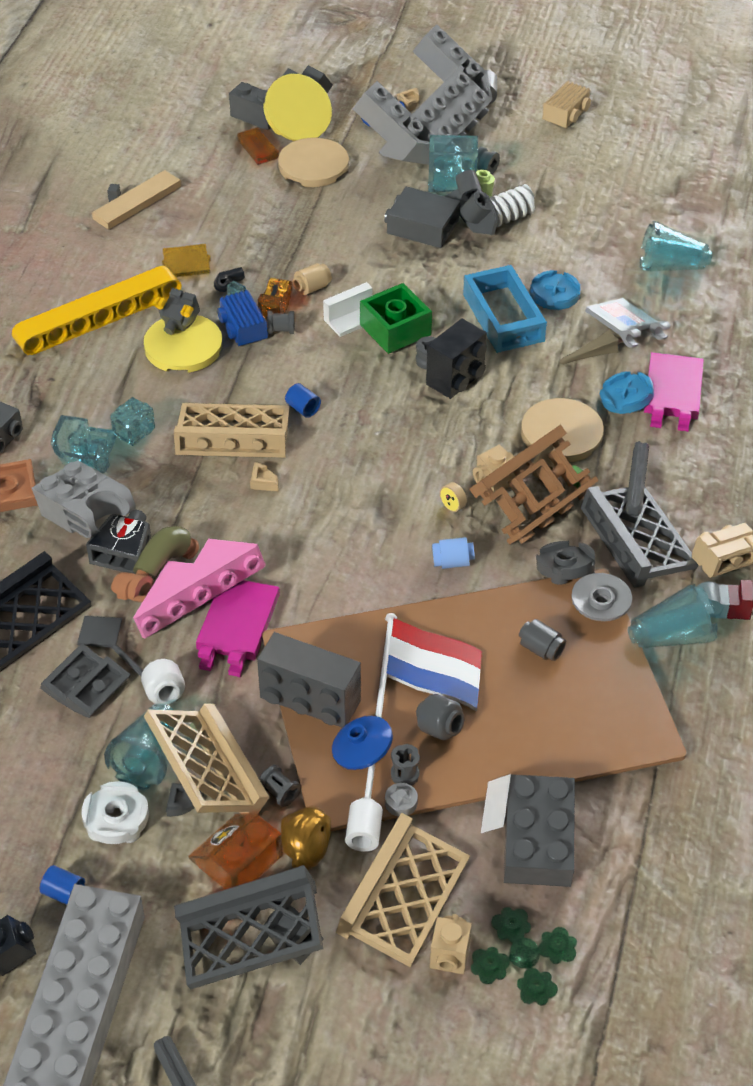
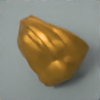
M309 806L282 818L281 839L284 853L292 858L293 868L304 865L307 870L316 867L324 858L331 834V818L323 810Z

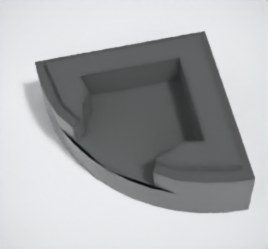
M172 783L166 808L167 816H179L193 810L195 807L182 784Z

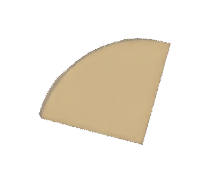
M417 88L398 93L397 100L403 102L406 109L410 112L419 104V91Z
M254 462L250 488L254 490L278 491V477L268 470L266 465Z

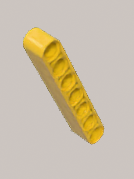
M158 266L21 321L13 327L11 335L25 354L34 355L152 307L157 297L168 300L171 289L181 290L182 284L166 266Z

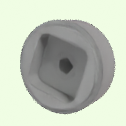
M396 783L387 789L385 793V807L392 815L399 817L403 813L408 816L416 810L418 794L414 787L407 783Z

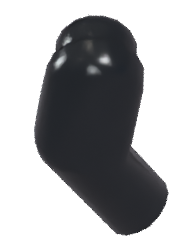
M242 267L219 272L214 280V288L218 292H226L233 282L245 279Z

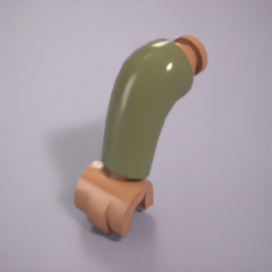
M170 526L162 528L152 536L142 550L133 567L134 573H119L112 582L111 590L117 594L118 599H131L134 602L142 603L153 586V580L156 579L170 558H179L181 556L186 559L193 558L199 550V543L191 538L189 531L183 527Z

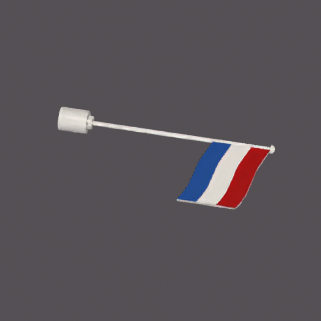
M394 613L387 614L385 620L388 624L375 716L382 717L387 677L416 690L430 694H439L477 711L482 651L460 640L418 629L398 620ZM375 764L368 767L365 797L352 802L349 809L345 842L351 849L361 852L372 851L379 845L383 809L379 803L371 799Z

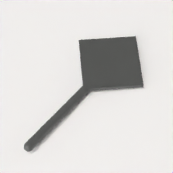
M84 616L77 645L83 643L86 646L111 647L128 665L142 676L143 669L117 645L122 618Z

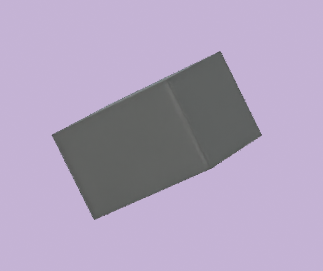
M120 184L109 185L107 190L109 202L121 196Z

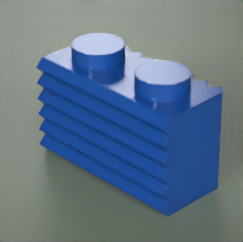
M248 290L220 298V308H217L219 320L221 323L226 324L229 338L234 339L238 346L268 338L267 321Z

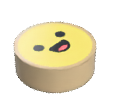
M450 482L440 489L441 501L449 511L457 512L466 506V494L460 485Z

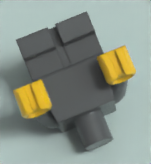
M174 288L171 289L168 300L157 297L154 302V306L159 310L161 319L164 320V331L170 335L174 333L175 329L185 331L195 321L200 312L195 294L183 293V291Z

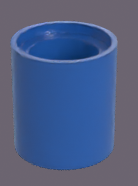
M301 383L291 386L285 395V402L306 418L313 416L321 405V399Z
M52 865L47 869L41 880L40 893L67 905L74 884L85 886V879Z

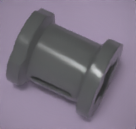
M268 311V334H272L273 331L294 334V311H290L289 314Z
M409 744L396 746L391 752L393 763L391 779L394 783L414 785L419 779L418 764L420 762V755L418 754V749Z
M277 765L268 767L259 778L265 790L277 799V804L281 807L289 806L297 798L301 790V785L297 781L291 782L282 774V769Z

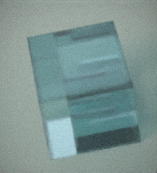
M235 281L227 285L228 296L246 290V286Z

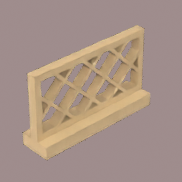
M182 403L178 425L174 428L175 455L286 458L290 406ZM187 413H199V415L191 417ZM217 414H227L221 418L216 416ZM252 414L254 416L247 419L243 415ZM272 415H282L276 419L270 417ZM207 419L211 421V423L207 425H203L201 423ZM233 420H236L237 422H239L238 424H236V425H234V426H231L230 424H228L229 422H231V421H233ZM260 421H263V422L266 423V424H264V425H262V426H260V427H259L258 425H256V423H258V422H260Z
M204 703L200 711L148 709L144 718L197 813L240 812L244 820H254L270 797L215 704ZM160 721L174 728L173 731L162 725ZM183 722H192V723L190 724V726H188L187 724H185V723H183ZM179 731L180 733L192 739L193 742L191 743L187 739L178 735L176 732ZM172 743L187 751V753L184 754L183 752L179 751L173 746ZM197 743L200 744L203 749H201L200 747L196 746V744H197ZM192 754V755L195 756L196 758H198V759H200L201 761L205 762L207 765H206V766L202 765L201 763H199V762H197L196 760L192 759V758L190 757V755ZM186 767L201 775L200 778L188 772ZM210 767H213L217 773L210 770ZM204 779H207L215 785L219 786L220 790H217L213 786L204 782ZM200 791L215 801H205ZM224 791H227L230 797L224 794Z
M401 813L343 912L336 933L346 939L352 935L411 967L465 868L470 855L413 826V818ZM412 837L424 843L428 852L413 856L409 847ZM449 856L459 863L456 869L442 872L438 858ZM431 859L436 873L420 877L415 863ZM409 864L413 879L398 882L394 872L395 867ZM390 878L391 884L386 885L388 879ZM446 878H450L448 884L446 883ZM438 880L443 891L442 895L428 898L423 884ZM417 886L421 900L405 903L401 889ZM394 891L399 905L382 908L379 895ZM436 904L432 911L431 905ZM375 905L376 910L371 911V909ZM424 907L428 917L427 922L413 925L408 910ZM402 912L407 927L390 930L385 916ZM379 917L384 932L371 934L361 927L365 920ZM421 931L419 937H417L416 932ZM409 934L413 943L410 954L397 948L393 937Z

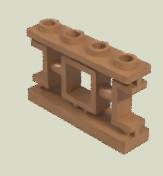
M561 424L469 488L475 498L479 495L482 496L484 500L481 502L484 506L494 499L497 501L511 521L510 524L501 529L504 534L508 533L510 536L507 539L509 545L517 540L521 544L535 535L532 529L537 526L542 529L555 520L552 516L558 511L561 515L574 506L572 500L576 497L582 500L585 497L587 488L599 481L596 476L590 478L588 468L577 474L562 451L571 444L568 440L564 441L562 438L567 432ZM550 445L554 446L555 449L548 453L547 456L555 467L550 469L543 458L533 464L531 461L533 457ZM533 471L536 472L550 492L540 502L536 500L522 480ZM513 472L516 475L515 478L508 482L516 494L512 498L503 486L495 492L492 491L491 487ZM562 476L569 487L577 482L580 483L578 488L559 501L557 496L566 490L557 478ZM523 504L530 515L538 510L542 512L540 516L522 529L518 528V525L526 520L518 508L520 505Z

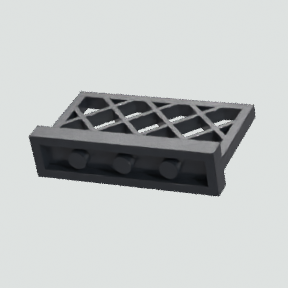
M45 551L0 581V612H13L12 622H0V629L11 630L10 641L0 640V648H9L8 655L0 660V671L91 607V601L52 564V557ZM53 576L59 582V589L42 588V582ZM24 595H37L35 606L18 605V601ZM40 597H58L57 607L40 606ZM62 597L75 598L79 604L74 608L61 607ZM17 612L35 613L34 623H16ZM39 613L56 614V620L50 625L37 624ZM15 630L33 631L32 638L27 641H14Z

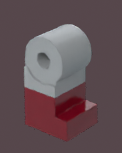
M740 580L739 585H719L715 582H704L696 587V608L700 615L723 619L750 620L753 609V580Z

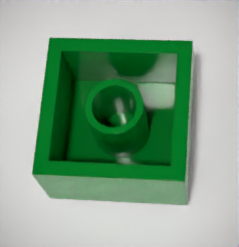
M401 283L360 301V325L389 354L417 342L423 337L430 336L432 333V311L404 283Z

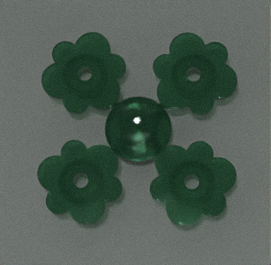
M505 907L501 910V914L493 916L491 924L497 930V937L499 939L505 940L508 938L513 943L509 949V957L506 954L499 953L495 947H489L486 951L477 949L472 954L473 964L471 965V972L474 975H479L482 983L492 984L496 979L503 980L506 977V969L511 961L515 966L527 969L524 972V978H520L517 981V987L521 990V1000L526 1004L536 1002L540 1006L546 1005L548 998H553L557 995L558 987L551 981L552 975L549 972L544 971L540 973L538 969L532 967L538 963L540 955L545 958L550 957V961L553 964H559L562 960L565 962L573 961L576 957L575 947L577 940L575 937L569 936L565 928L557 927L552 933L544 932L541 937L542 942L537 946L533 940L524 938V934L531 931V924L527 922V912L523 909H515L513 911L511 908Z

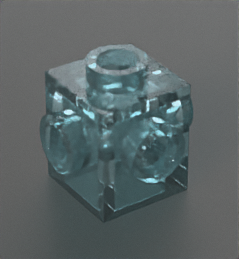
M134 397L120 405L110 415L113 435L132 446L149 435L155 428L153 408Z

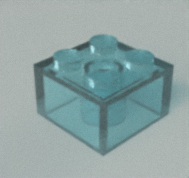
M430 135L428 192H453L458 189L455 178L459 173L466 170L477 172L478 136Z

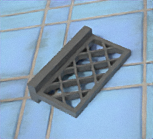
M598 486L587 488L581 509L634 588L644 586L649 578L697 569L698 564L692 558V552L646 487L644 489V504L639 516L634 514L628 515L623 510L627 502L628 487L601 492ZM611 500L621 504L620 509L611 506L608 501ZM643 514L655 517L658 524L642 518ZM621 519L634 523V527L631 528L624 525ZM639 525L654 531L651 536L636 529ZM657 533L669 537L672 543L656 538ZM634 538L648 543V547L645 548L638 545ZM651 546L666 550L668 553L665 556L650 550ZM674 553L676 555H679L683 557L685 561L680 562L678 560L670 558V554ZM647 558L662 563L663 565L652 567L651 563Z
M304 865L174 906L175 918L179 921L181 928L186 984L190 990L323 949L314 895L317 893L316 883ZM306 898V905L298 916L287 910L294 900ZM268 908L275 910L265 926L255 921L261 910ZM283 915L294 921L284 936L273 931ZM239 918L242 920V923L233 936L222 931L229 920ZM250 925L261 931L251 947L240 941ZM301 926L310 929L311 941L296 944L292 941ZM203 928L210 930L200 946L192 942L191 932ZM219 935L226 939L228 943L217 957L207 950ZM268 936L280 941L272 953L264 955L259 952ZM236 946L247 951L239 963L231 965L226 962ZM203 956L214 961L206 973L196 976L195 967Z

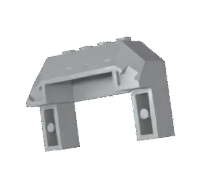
M437 24L423 37L413 50V53L440 77L444 83L413 114L378 81L362 95L353 107V110L387 141L379 151L382 156L406 162L432 165L442 153L446 156L455 147L454 141L458 144L467 134L465 130L469 132L478 123L476 118L481 120L489 111L487 106L493 99L487 72Z

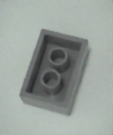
M276 632L272 634L257 658L260 698L265 699L271 704H279L294 710L298 714L309 715L322 720L328 725H336L343 728L349 723L361 702V662Z
M511 774L505 815L504 883L571 887L574 874L575 778Z

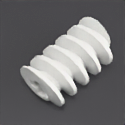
M527 184L510 189L506 193L502 192L498 196L490 197L498 218L496 227H500L502 223L507 224L510 223V220L515 221L518 220V217L523 218L526 217V214L531 215L535 212L534 195Z

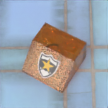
M235 814L189 855V860L225 890L257 880L283 856L281 833L258 814Z

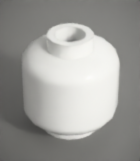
M157 659L150 662L142 672V685L148 699L153 703L167 705L177 701L182 696L185 690V681L178 665L172 660Z

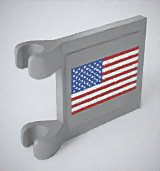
M623 298L586 307L585 312L619 334L625 345L629 348L638 346L639 343L635 342L633 337H640V330L650 328L652 334L658 340L668 337L663 333V330L670 329V324L667 321H656Z

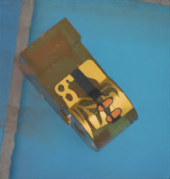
M277 278L269 279L264 294H260L258 298V308L266 321L268 318L267 310L276 308L277 313H286L292 294V281Z

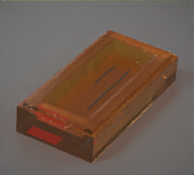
M258 127L237 134L239 143L257 165L278 159V150Z

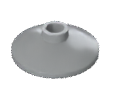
M593 573L580 578L572 589L573 605L582 615L592 620H616L624 616L632 604V593L628 585L620 578L611 574Z

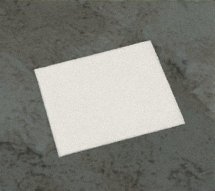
M511 774L488 782L481 833L504 827Z

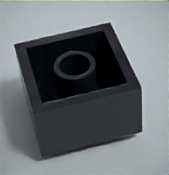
M461 318L427 345L426 385L451 399L459 392L464 391L467 385L476 378H480L486 369L487 332Z

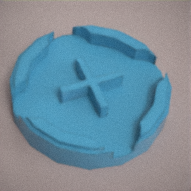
M555 270L545 271L533 278L530 285V296L540 307L550 310L567 309L575 305L579 300L580 283L569 273L564 272L562 275L557 274Z
M626 371L615 374L607 379L602 385L603 389L600 390V398L604 408L610 412L625 414L641 410L647 406L654 397V386L650 377L641 372H637L638 375Z

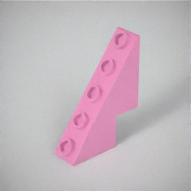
M208 539L194 564L167 561L133 617L142 638L145 639L263 569L265 562L258 544Z

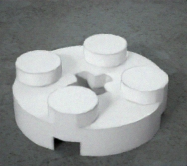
M115 781L101 785V790L93 795L91 792L85 798L82 805V818L88 836L93 841L106 844L133 843L137 841L140 837V832L145 828L149 819L147 799L138 792L137 787L127 782ZM114 808H120L122 813L118 817L107 815V813H113Z

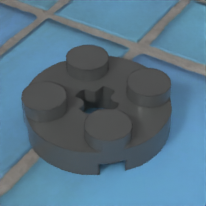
M569 541L549 543L540 549V555H536V567L542 575L551 578L552 583L557 585L566 584L571 579L595 573V551L589 545L578 542L579 547L569 546Z

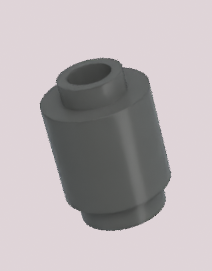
M534 619L532 622L527 621L519 632L520 644L544 660L556 661L566 646L567 641L562 638L561 633L538 619Z

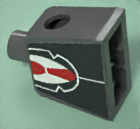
M138 509L130 512L128 517L112 514L99 528L100 532L93 535L86 544L89 564L120 572L134 573L133 567L142 550L151 539L150 524L146 522V515Z

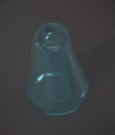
M652 221L653 224L648 225L641 246L642 249H645V257L640 256V268L642 271L703 270L706 265H710L712 251L709 250V245L657 221Z
M692 584L633 618L631 626L628 627V635L633 644L637 643L640 648L705 644L715 641L718 626L717 623H711L710 614L715 612L707 593L701 586L695 587V584Z
M161 703L154 704L149 708L151 710H174L170 706ZM147 710L113 738L104 753L107 768L109 769L111 766L117 772L115 778L121 782L130 783L137 787V789L142 790L149 789L154 784L159 785L166 775L169 764L166 755L144 718ZM160 721L162 725L173 731L174 728Z

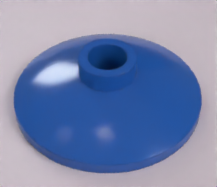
M364 716L349 722L338 732L333 741L332 754L335 761L341 767L350 770H359L372 766L381 760L390 749L393 741L392 729L387 721L377 716Z

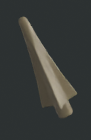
M609 329L587 345L560 359V364H567L604 354L618 353V344L623 343V340L619 334L614 335L611 329Z

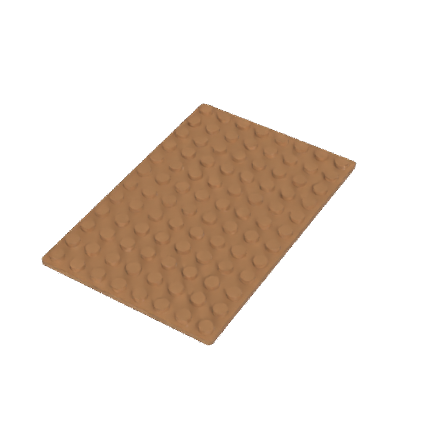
M604 568L595 570V573L610 574L609 571ZM551 578L275 628L262 633L264 647L272 634L276 632L361 662V702L349 722L360 717L375 716L388 624L385 620L387 614L394 613L398 620L418 629L460 640L482 651L477 711L459 703L465 716L464 725L459 734L447 740H441L422 732L417 724L416 710L418 705L433 694L416 690L387 677L381 718L390 725L393 732V741L386 755L375 764L371 799L379 803L383 809L382 821L399 818L388 812L385 807V793L391 785L396 784L391 779V768L393 766L391 752L398 745H413L418 749V754L420 755V762L418 764L419 779L414 785H411L417 791L418 805L416 810L410 815L486 800L488 782L508 774L575 778V782L682 761L686 757V749L627 613L612 621H596L582 615L573 605L571 597L572 589L580 578L571 579L568 583L562 585L554 584L551 582ZM534 619H538L562 634V638L567 642L562 654L556 661L544 660L520 644L519 632L527 621L532 622ZM279 705L298 781L301 785L305 807L314 806L323 810L331 818V831L346 829L351 803L365 797L368 767L350 770L341 767L335 761L332 754V744L342 727L328 725L320 719L298 714L290 708Z

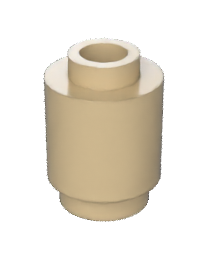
M316 263L294 273L293 286L302 295L310 294L325 288L331 282V272L325 264Z

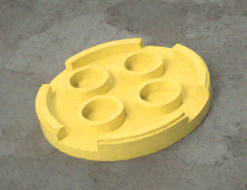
M287 74L275 80L268 88L263 109L269 126L276 134L296 141L304 138H318L325 132L331 121L332 107L326 91L318 82L302 74Z
M197 315L195 321L185 331L175 329L172 335L164 331L165 323L164 320L160 319L147 330L144 336V351L147 359L154 366L164 371H169L170 369L187 370L190 373L201 370L211 365L220 356L219 352L222 348V334L219 327L208 318Z

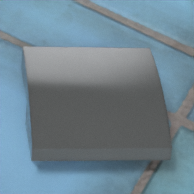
M82 643L41 683L40 689L74 712L90 718L130 678L131 674L108 656L102 659Z

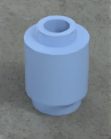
M467 537L439 540V543L432 544L434 567L442 566V569L470 566L469 560H475L473 542L467 543Z

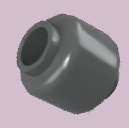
M439 694L428 696L418 705L416 710L419 729L438 739H450L459 734L463 728L465 716L460 704Z

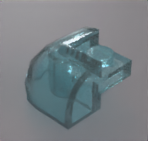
M61 415L52 433L51 445L62 464L67 465L79 460L93 469L105 473L110 466L108 457L117 439L116 431L89 427L88 419Z

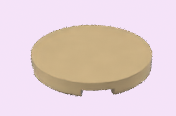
M304 138L291 142L281 150L278 157V166L281 175L287 180L291 179L300 182L301 186L322 187L335 183L337 178L348 171L349 156L346 149L337 142L324 138Z
M553 398L538 402L527 410L522 419L521 436L527 447L561 424L567 432L562 438L564 441L568 440L571 444L562 451L569 462L580 461L591 456L603 439L604 426L598 413L590 406L573 399Z

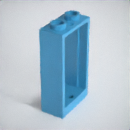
M512 265L464 275L463 296L481 327L487 332V337L496 353L545 342L547 321ZM508 287L527 319L500 325L482 293Z

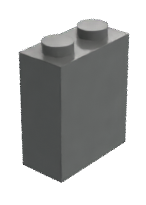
M406 186L402 193L396 196L391 209L388 208L385 213L384 222L387 223V234L442 248L459 221L460 200Z

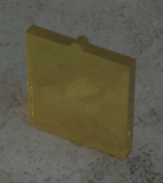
M206 244L162 249L164 257L162 266H166L176 277L211 273L209 265L211 258L207 254Z

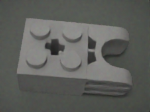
M79 460L68 463L64 469L54 475L43 478L39 484L32 487L43 517L68 532H77L85 538H90L100 532L95 522L101 517L109 514L125 516L136 509L132 494L125 485Z

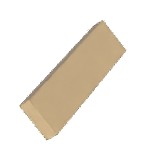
M164 170L93 211V220L109 230L180 188L181 180Z

